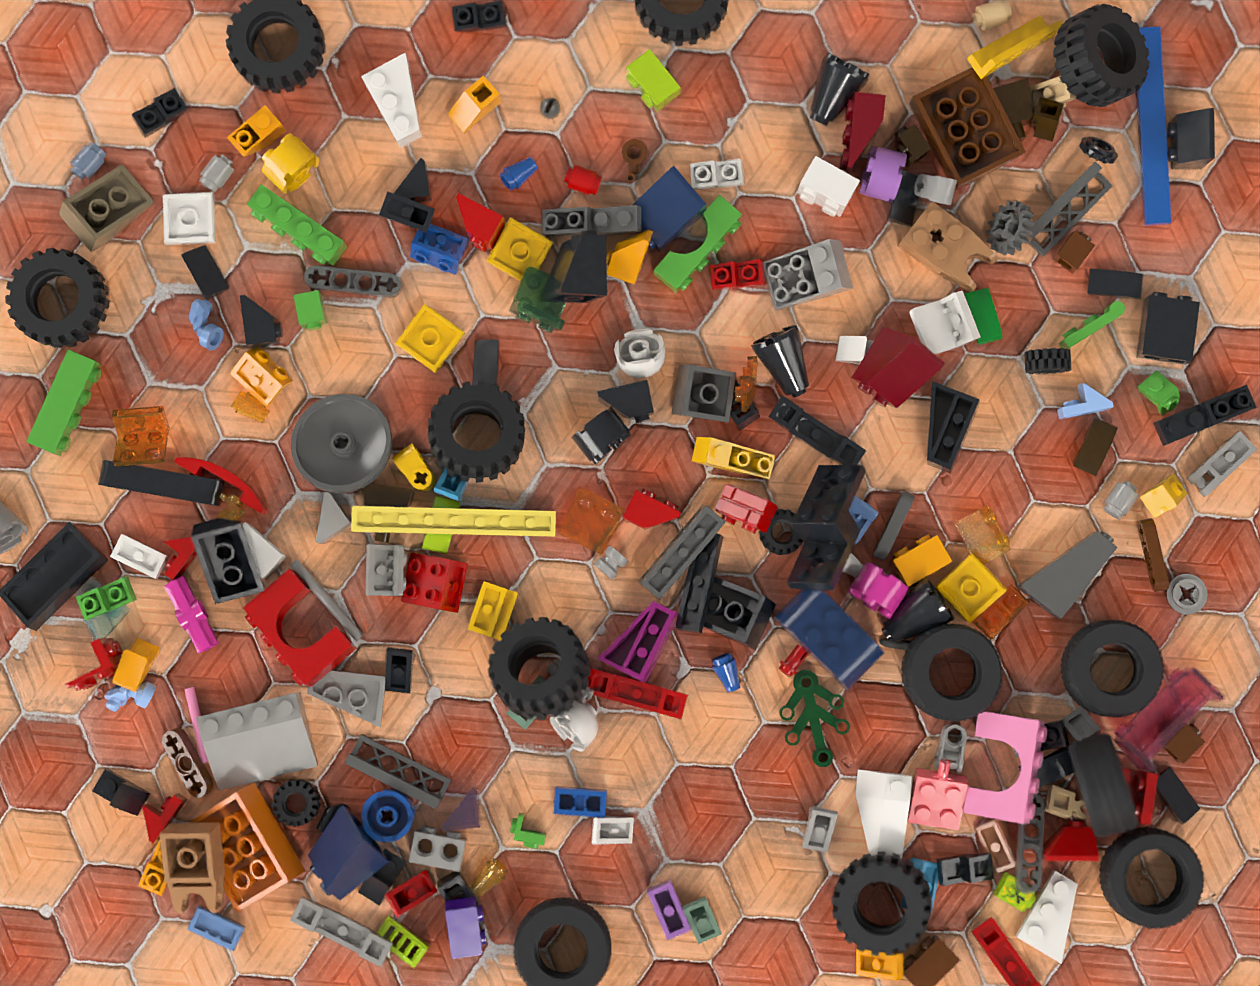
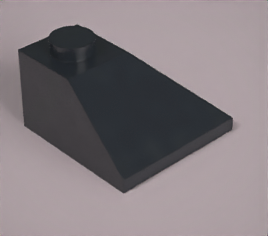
M647 380L597 391L600 403L608 408L612 407L616 413L629 421L635 419V423H641L650 420L649 416L654 415Z

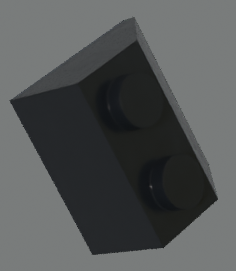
M1214 108L1177 114L1168 123L1167 135L1171 137V147L1168 148V161L1171 162V169H1202L1215 158Z

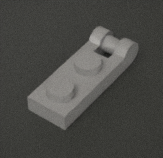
M1237 431L1186 479L1191 484L1195 483L1200 489L1199 493L1205 497L1251 456L1257 448L1241 431ZM1206 472L1213 478L1209 482L1202 477Z

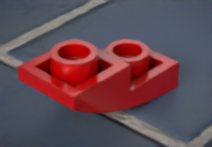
M761 259L710 265L712 290L766 285L764 264Z

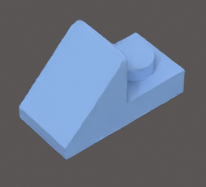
M1081 383L1078 385L1081 404H1079V400L1067 401L1063 403L1064 407L1058 409L1057 412L1059 420L1109 410L1114 406L1112 401L1085 383Z

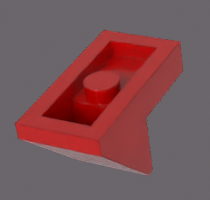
M191 537L164 541L165 544L179 553L178 556L174 555L166 564L168 570L164 575L171 580L180 578L197 555Z
M180 793L173 795V797L168 796L161 806L163 812L150 804L142 806L148 839L151 843L159 842L160 833L173 822L187 801L186 797Z
M424 870L404 883L392 888L385 894V897L396 917H399L438 891L429 874Z

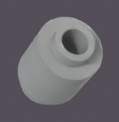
M222 154L219 157L214 155L200 173L201 178L199 182L215 193L218 188L221 189L235 171L231 167L233 162Z
M1128 481L1123 483L1117 482L1104 501L1105 506L1103 510L1120 520L1122 516L1127 515L1139 497V494L1136 492L1138 488Z

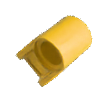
M413 443L391 457L414 488L427 492L435 486L436 478ZM421 474L427 476L425 478L427 482L425 485L418 483L420 481L419 475Z

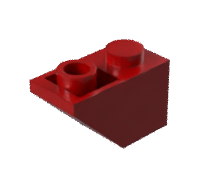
M642 489L641 492L635 491L622 518L646 530L679 519L681 512L677 511L679 506L668 500H665L663 504L655 500L656 495Z

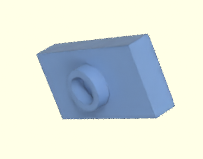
M199 905L187 930L234 951L246 926L218 913H211L209 909Z

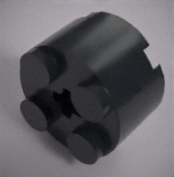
M609 407L608 410H604L585 424L582 432L578 430L571 438L588 460L596 465L612 451L611 447L613 450H616L626 442L631 434L628 427L613 408Z

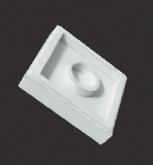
M213 192L163 194L165 245L216 243L215 200Z

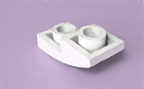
M741 159L720 162L712 160L690 164L693 189L745 185Z

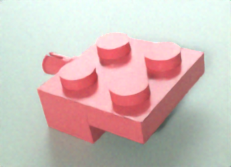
M944 759L940 760L939 771L916 768L911 789L912 797L907 818L908 823L959 830L968 781L964 775L949 773L951 765L949 760H946V762Z

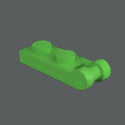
M1120 301L1113 302L1106 307L1105 314L1098 317L1097 314H1094L1083 321L1086 326L1080 330L1073 327L1062 334L1064 340L1058 344L1064 349L1074 346L1121 316L1125 311L1124 304Z

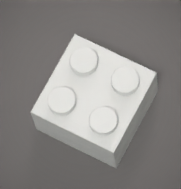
M815 156L799 185L797 193L801 195L800 199L811 205L816 203L821 206L824 213L835 217V215L841 217L860 180Z

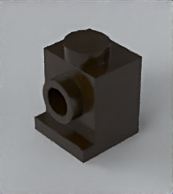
M1042 97L1039 98L1032 125L1036 126L1034 137L1053 142L1064 103Z
M915 124L910 128L904 126L894 133L896 150L907 155L906 158L908 160L905 164L907 168L927 156L932 149Z

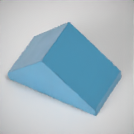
M445 467L434 488V492L461 502L468 482L461 481L460 475L456 474L455 477L447 474V468Z

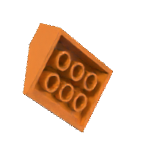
M255 783L239 790L189 822L220 823L225 868L224 891L236 912L306 871Z

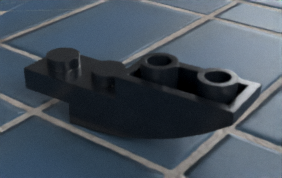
M1244 385L1156 421L1153 424L1162 445L1165 446L1257 407L1248 386Z

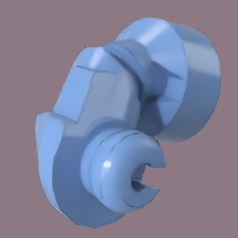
M196 299L192 303L189 312L190 322L193 325L194 332H197L200 345L210 351L215 350L223 340L224 331L215 324L207 325L209 312L213 310L212 303L209 300Z

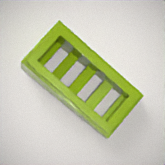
M389 915L377 933L384 937L392 925L395 929L388 938L392 942L400 931L403 936L396 945L392 944L390 950L415 968L430 944ZM409 938L411 942L404 951L401 949V946ZM416 944L419 946V949L412 957L409 953Z

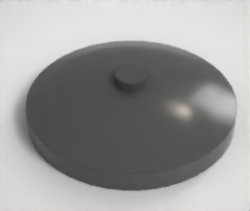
M351 394L332 395L315 402L300 416L291 438V453L299 472L313 486L331 493L352 492L369 485L387 466L393 447L391 428L381 410L371 401Z

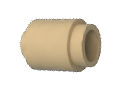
M994 0L977 6L975 13H973L976 27H980L983 31L1005 24L1008 19L1012 18L1011 7L1007 0Z

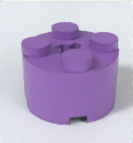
M871 145L867 158L869 160L867 168L864 167L859 193L892 203L902 179L901 167H905L907 155Z

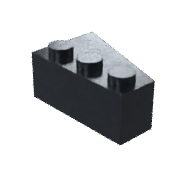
M932 381L927 465L950 474L952 473L980 405V399Z

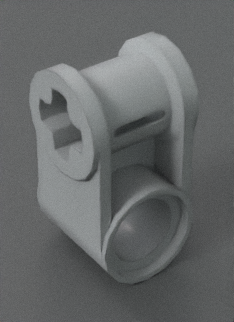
M920 174L915 181L914 192L915 195L927 198L929 201L951 205L957 180L936 175L934 177Z
M947 723L942 727L935 755L934 769L939 770L941 759L954 760L950 761L949 769L955 770L956 773H961L967 733L962 726L956 723ZM953 728H957L960 732L959 738L956 741H949L948 732Z

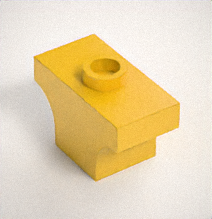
M1173 473L1147 490L1140 498L1153 517L1156 518L1176 507L1188 493Z

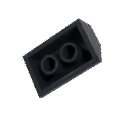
M217 518L193 525L191 539L215 604L265 591L241 521Z

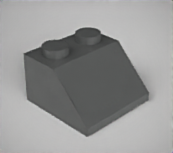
M679 365L672 414L729 422L736 372L696 365Z

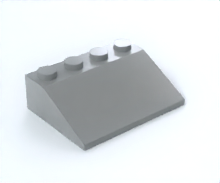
M301 692L196 717L201 741L219 791L318 766Z

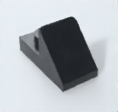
M387 191L379 216L427 233L435 209Z
M387 647L385 691L410 694L413 664L416 657L413 650Z
M108 768L103 771L92 792L110 801L109 805L111 807L135 816L139 815L142 806L145 805L151 794Z
M386 848L383 853L389 862L364 881L358 893L379 906L384 900L385 894L390 890L407 861Z

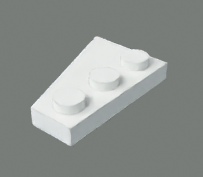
M1053 870L1015 935L1061 964L1077 883Z

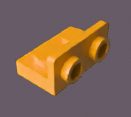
M258 347L245 352L230 372L265 407L270 406L283 388L290 385L293 381L284 368L275 364L270 359L269 354Z

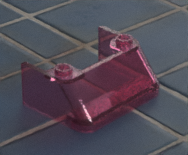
M1195 667L1183 668L1182 670L1176 668L1167 677L1169 682L1157 693L1154 700L1148 706H1145L1143 710H1140L1128 724L1124 722L1114 731L1116 735L1114 742L1137 769L1153 772L1156 767L1150 760L1208 701H1222L1225 698Z

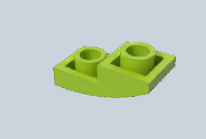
M436 496L432 508L459 509L460 502ZM425 534L422 548L447 554L452 534Z

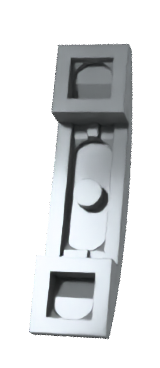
M301 897L290 919L291 922L311 932L315 931L358 953V956L379 967H382L393 944L385 937L359 922L304 897Z

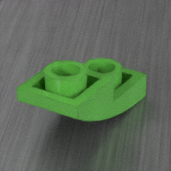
M123 577L76 597L85 621L137 600L128 577Z

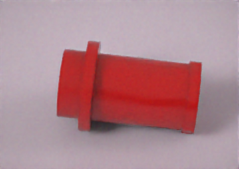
M797 644L784 661H780L781 665L778 669L788 677L796 675L797 668L810 654Z

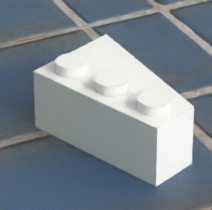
M406 53L361 76L399 147L402 148L422 137L410 65Z

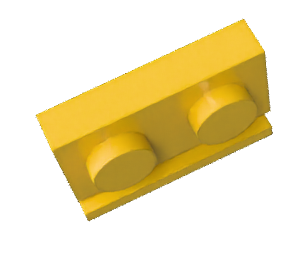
M483 581L467 629L501 641L500 635L507 630L519 593Z

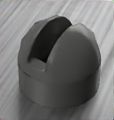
M546 98L540 104V112L543 117L554 119L559 115L560 105L556 99ZM549 102H553L549 113L545 112Z

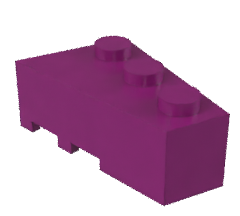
M653 601L597 659L647 683L676 624L678 613Z

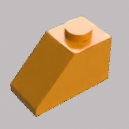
M646 230L617 244L614 251L609 250L606 257L607 265H609L607 275L635 284L640 274L653 231Z

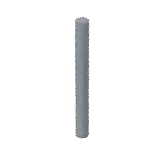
M298 559L290 565L291 568L353 639L358 641L363 636V633Z

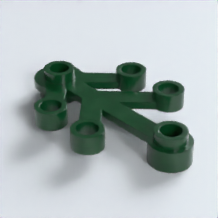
M801 670L793 678L795 691L786 705L780 708L779 716L785 721L793 719L795 715L794 709L803 696L806 707L793 728L785 734V741L791 746L797 745L800 742L802 731L807 723L810 722L815 744L812 760L819 767H827L833 761V754L825 746L820 719L834 727L835 731L841 735L849 732L850 724L847 720L838 719L816 705L814 694L828 701L829 706L836 710L844 706V698L818 685V677L814 672ZM807 677L810 679L811 684L809 687L802 686L801 681L803 678ZM834 697H839L841 700V704L837 707L832 705ZM785 708H789L792 713L788 718L782 715V711ZM840 722H845L847 725L846 730L843 732L837 728ZM791 733L797 735V740L794 743L788 741V735ZM822 752L828 756L825 762H820L818 759L819 754Z

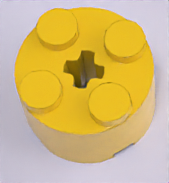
M289 133L281 140L280 145L275 150L271 148L263 155L262 160L265 163L262 167V173L284 194H287V189L293 192L311 176L308 171L312 166L316 169L320 159L297 136Z

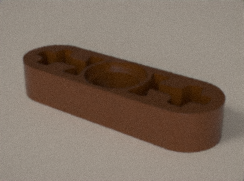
M1152 518L1139 520L1138 532L1152 589L1154 592L1168 590L1169 580L1155 522Z
M174 728L164 733L162 745L188 792L196 798L210 793L213 789V780L187 733L181 728ZM175 737L178 739L176 744L173 743ZM184 756L191 759V769L185 767L183 763ZM197 772L196 775H194L193 777L191 776V773ZM200 781L203 784L201 788H199L197 785Z

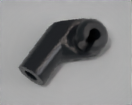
M342 803L328 806L316 828L324 832L338 809L345 806L351 812L349 806Z

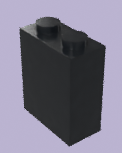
M1153 292L1152 295L1147 296L1143 301L1136 358L1184 365L1192 362L1200 302L1192 301L1190 296H1177L1176 299L1167 297L1168 294Z

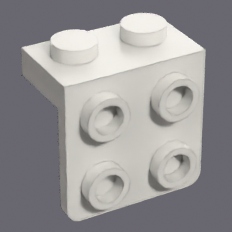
M963 290L955 292L939 301L910 310V316L920 342L935 355L980 338Z

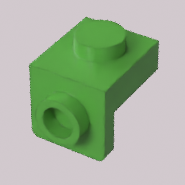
M1157 370L1138 386L1139 392L1157 406L1158 412L1161 415L1175 409L1180 401L1178 388Z
M519 813L518 818L512 819L510 833H514L513 840L524 842L523 846L538 849L539 845L544 846L547 833L522 829L524 813Z

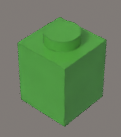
M318 290L294 295L298 322L302 328L312 331L322 328V324H327L323 297Z

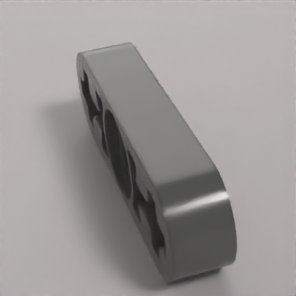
M905 490L902 491L872 556L885 561L909 512L915 495Z

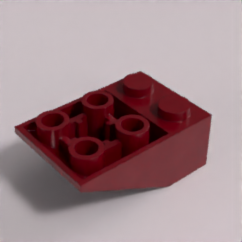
M855 92L853 100H848L844 121H849V123L846 124L842 137V145L846 146V149H843L839 169L844 170L847 174H850L883 122L886 95Z

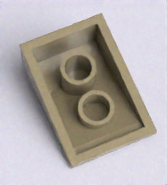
M121 164L64 200L59 216L90 252H93L126 228L151 207L154 201Z

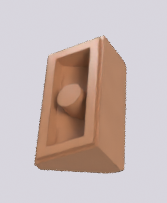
M992 818L974 827L985 852L992 855V865L995 874L1016 867L1017 845L1005 820Z

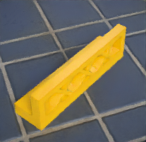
M1041 15L972 53L967 60L980 79L1050 40L1058 32L1063 22L1058 20L1048 26Z

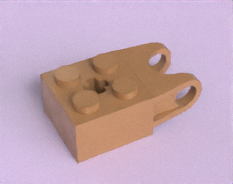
M933 201L898 245L937 276L939 275L971 292L976 289L977 285L965 270L966 260L976 258L992 265L997 261L995 253L972 230ZM931 234L937 235L940 242L938 240L936 243L932 242L933 236Z
M170 823L160 833L164 879L165 883H168L175 911L177 913H184L188 909L191 893H197L204 898L211 913H219L224 899L225 876L220 823Z

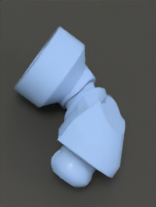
M147 681L141 684L135 693L116 685L104 695V698L108 700L106 707L115 712L120 706L123 707L130 697H133L135 704L145 709L157 686Z

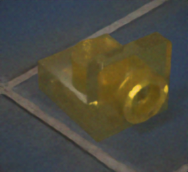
M222 493L220 498L230 507L228 510L224 508L220 511L215 519L221 518L238 521L246 512L241 507L243 503L234 494L228 496Z

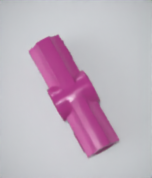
M185 576L174 579L166 584L164 588L176 609V618L185 631L187 630L197 652L202 653L219 644L207 620L208 614L201 601L196 599Z

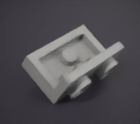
M367 545L366 595H403V591L406 588L403 566L407 561L404 545Z

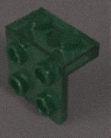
M531 266L527 267L509 312L515 314V318L522 322L530 323L531 321L538 324V328L545 332L552 333L553 331L562 330L565 321L560 319L566 303L541 301V294L550 274Z

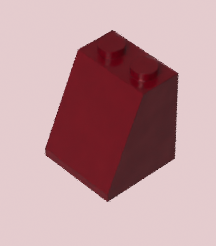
M883 327L851 378L859 384L857 386L859 390L868 395L872 394L874 396L873 401L884 408L887 405L898 408L936 374L945 363L915 337Z

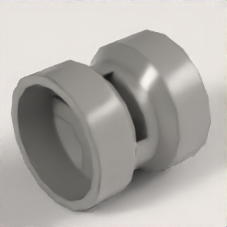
M610 545L605 550L606 556L598 558L594 565L613 580L617 576L618 567H625L629 561Z

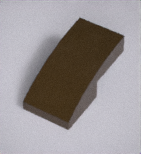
M1094 417L1083 438L1084 442L1072 463L1073 466L1096 476L1109 451L1118 427Z

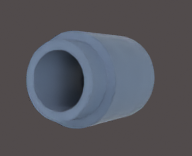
M90 142L88 146L84 145L71 160L70 164L73 166L71 171L81 180L84 177L90 179L105 162L103 159L107 154L96 144Z

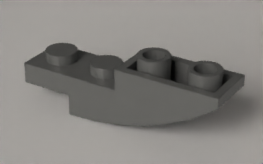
M641 206L577 207L543 210L542 235L574 236L581 235V232L586 230L597 231V235H623V233L641 232Z

